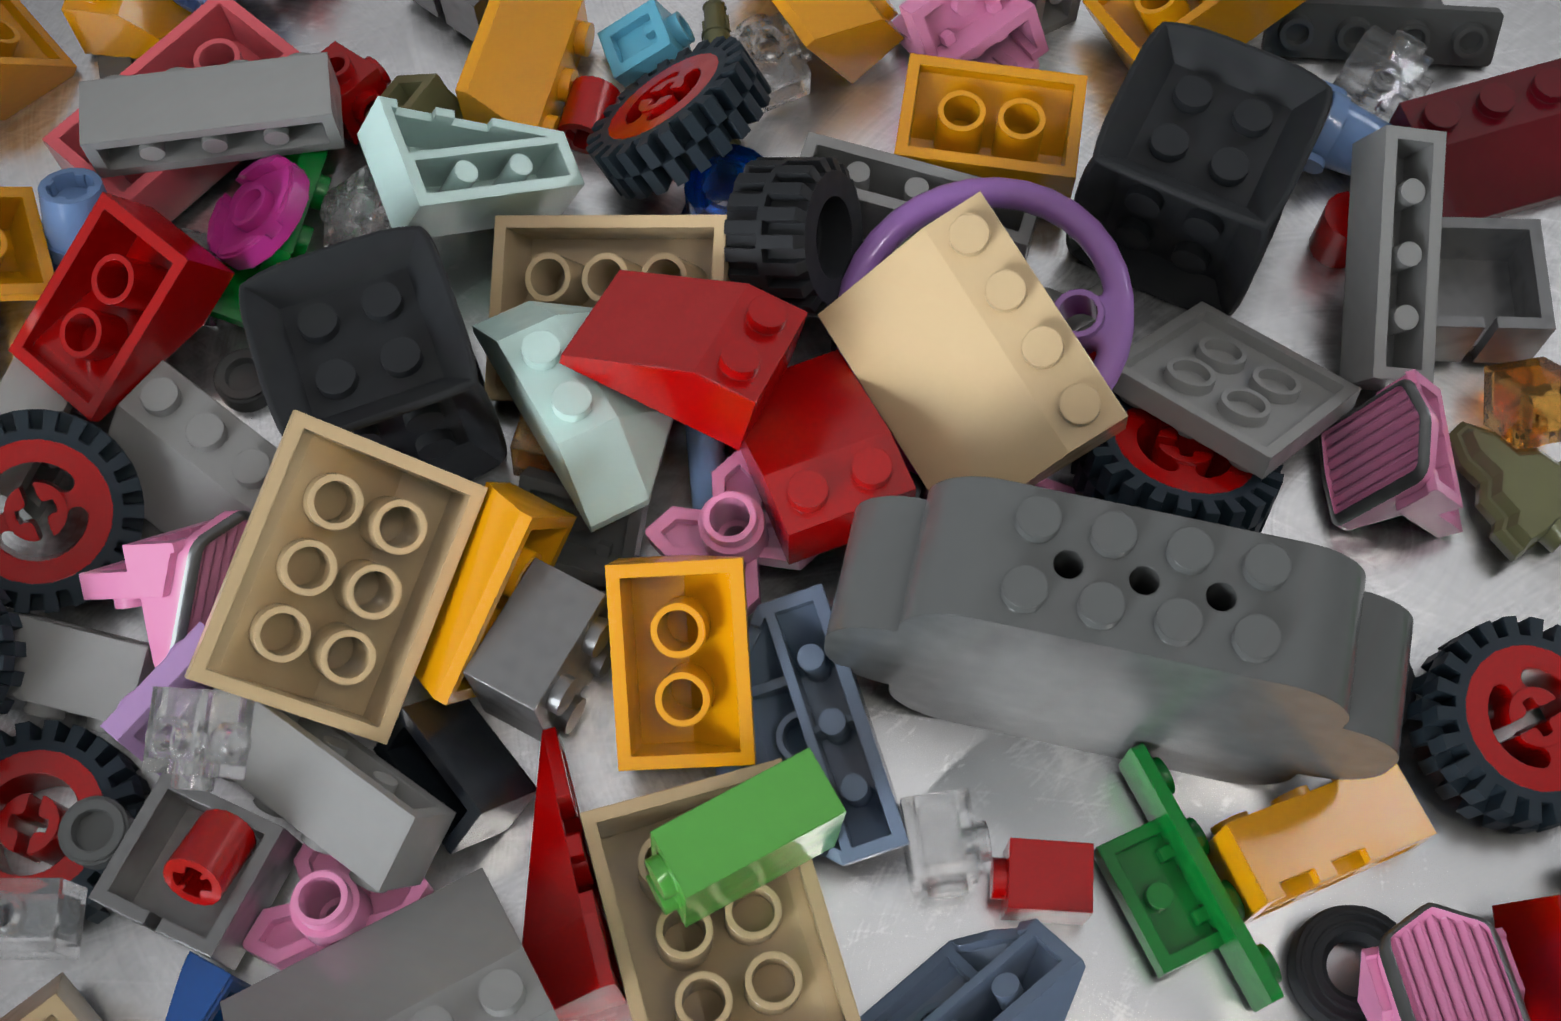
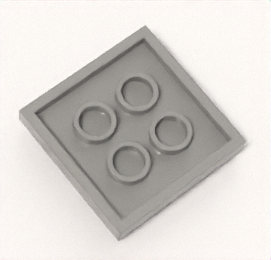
M1201 301L1131 345L1128 359L1112 392L1119 395L1121 400L1129 406L1143 409L1174 427L1180 436L1190 440L1192 438L1227 458L1229 463L1235 468L1264 479L1352 410L1362 388Z

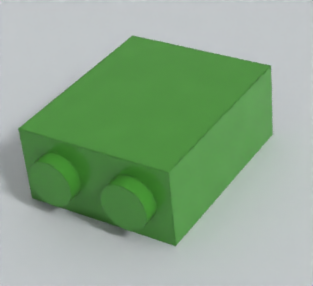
M809 747L650 831L652 856L644 860L649 875L646 876L647 883L662 912L667 915L676 910L686 928L835 847L847 811Z

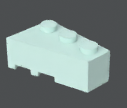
M377 96L357 133L391 227L421 226L431 237L493 229L495 215H562L585 185L564 131L491 118L488 124L455 118V110L435 107L432 113L398 107L397 99Z

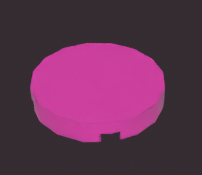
M278 154L258 159L243 169L235 180L242 186L235 192L233 197L224 193L223 197L219 198L208 222L207 244L210 251L215 253L216 257L223 263L236 270L254 268L270 258L288 240L300 222L309 200L310 181L305 171L297 164Z

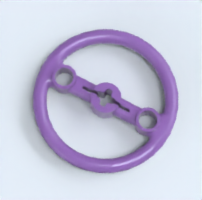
M1004 177L969 178L943 184L913 197L889 213L868 234L853 255L842 279L838 297L892 254L909 236L981 191L991 208L1017 210L1043 218L1062 229L1081 246L1096 269L1101 280L1103 292L1097 296L1089 290L1073 289L1063 293L1053 302L1066 321L1068 318L1078 314L1089 315L1096 320L1091 327L1082 331H1073L1087 354L1096 352L1093 363L1111 390L1118 382L1128 359L1134 333V294L1127 265L1116 242L1100 221L1079 203L1054 189L1026 180Z

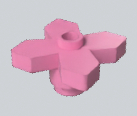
M737 450L711 472L713 497L704 504L701 510L672 506L646 528L645 534L649 543L661 556L708 555L744 557L747 616H750L757 606L761 604L759 565L801 570L817 555L790 565L788 564L768 514L763 512V502L741 450Z
M303 843L293 860L300 881L294 888L290 903L263 909L243 940L242 946L254 957L279 970H283L433 893L434 889L424 878L421 885L388 890L385 893L366 890L357 885L349 876L350 870L331 855L317 852Z

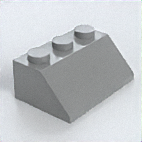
M164 360L117 405L108 431V435L123 448L138 473L144 497V519L162 533L211 520L224 511L245 510L252 512L277 450L273 444Z

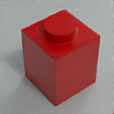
M1010 837L1003 851V858L992 857L990 868V899L1001 900V920L1028 921L1037 918L1041 923L1083 926L1093 914L1094 843Z

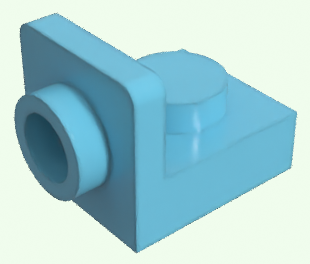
M657 0L647 1L597 33L614 79L625 88L645 73L648 74L657 69V65L664 60H676L678 52L687 47L691 50L690 44L695 42L694 34L681 13L676 11L671 14Z

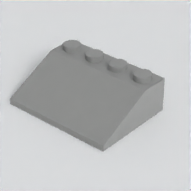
M483 868L220 1001L224 1021H559Z

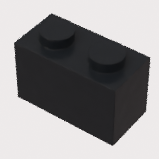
M432 697L402 707L387 745L378 742L373 748L376 755L456 812L442 841V844L450 854L507 831L536 794L537 787L469 699L444 705Z

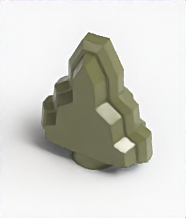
M1462 421L1449 433L1455 467L1476 488L1475 508L1491 525L1488 538L1511 562L1521 557L1538 542L1553 553L1561 545V461L1557 462L1537 447L1516 449L1496 432Z

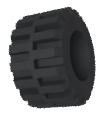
M757 157V160H751L745 165L743 173H739L734 182L733 193H730L727 203V220L724 223V234H726L724 253L725 262H728L729 265L728 276L730 282L748 283L808 312L807 317H818L821 311L838 298L846 270L853 255L863 243L860 201L858 200L854 181L850 179L849 171L844 164H839L838 159L833 157Z

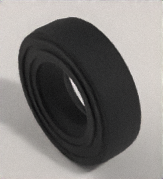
M1338 905L1317 913L1300 927L1289 949L1287 971L1295 998L1315 1021H1367L1357 1002L1358 997L1344 994L1331 982L1327 972V958L1330 951L1340 943H1356L1364 948L1379 946L1380 938L1397 924L1395 921L1383 913L1365 906Z

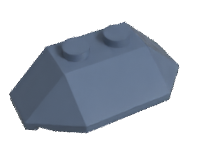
M822 583L759 604L751 619V626L748 632L756 765L782 758V761L810 747L847 811L835 847L820 855L842 866H847L909 845L910 841L893 783L856 674L852 673L850 667L835 664L824 651L825 636L832 608ZM745 765V766H741V768H746V767H750V766H753V765Z
M1036 918L1020 922L1018 928L992 929L949 940L860 1016L861 1021H1065L1086 966L1078 954Z

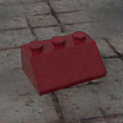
M1561 58L1400 102L1389 121L1394 126L1447 132L1442 217L1501 218L1561 201Z

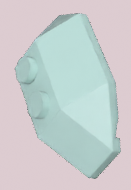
M527 301L473 325V333L592 533L649 505L674 419L559 363L561 354L593 309L592 307Z

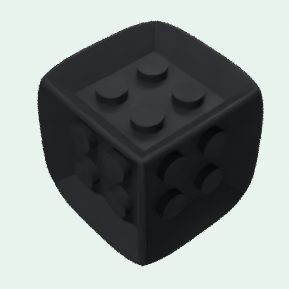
M1162 22L1158 25L1140 49L1112 102L1097 137L1093 157L1083 171L1074 197V201L1099 220L1116 242L1127 265L1132 288L1187 310L1203 301L1231 316L1242 303L1279 223L1284 206L1290 198L1324 126L1332 103V88L1317 75L1305 68L1226 35L1185 23ZM1066 233V244L1069 252L1085 265L1096 270L1081 246Z
M396 227L354 237L275 264L255 274L239 286V306L246 338L268 408L281 436H283L292 411L298 410L470 481L488 473L506 459L507 445L492 401L485 391V382L472 350L450 281L435 242L423 227Z

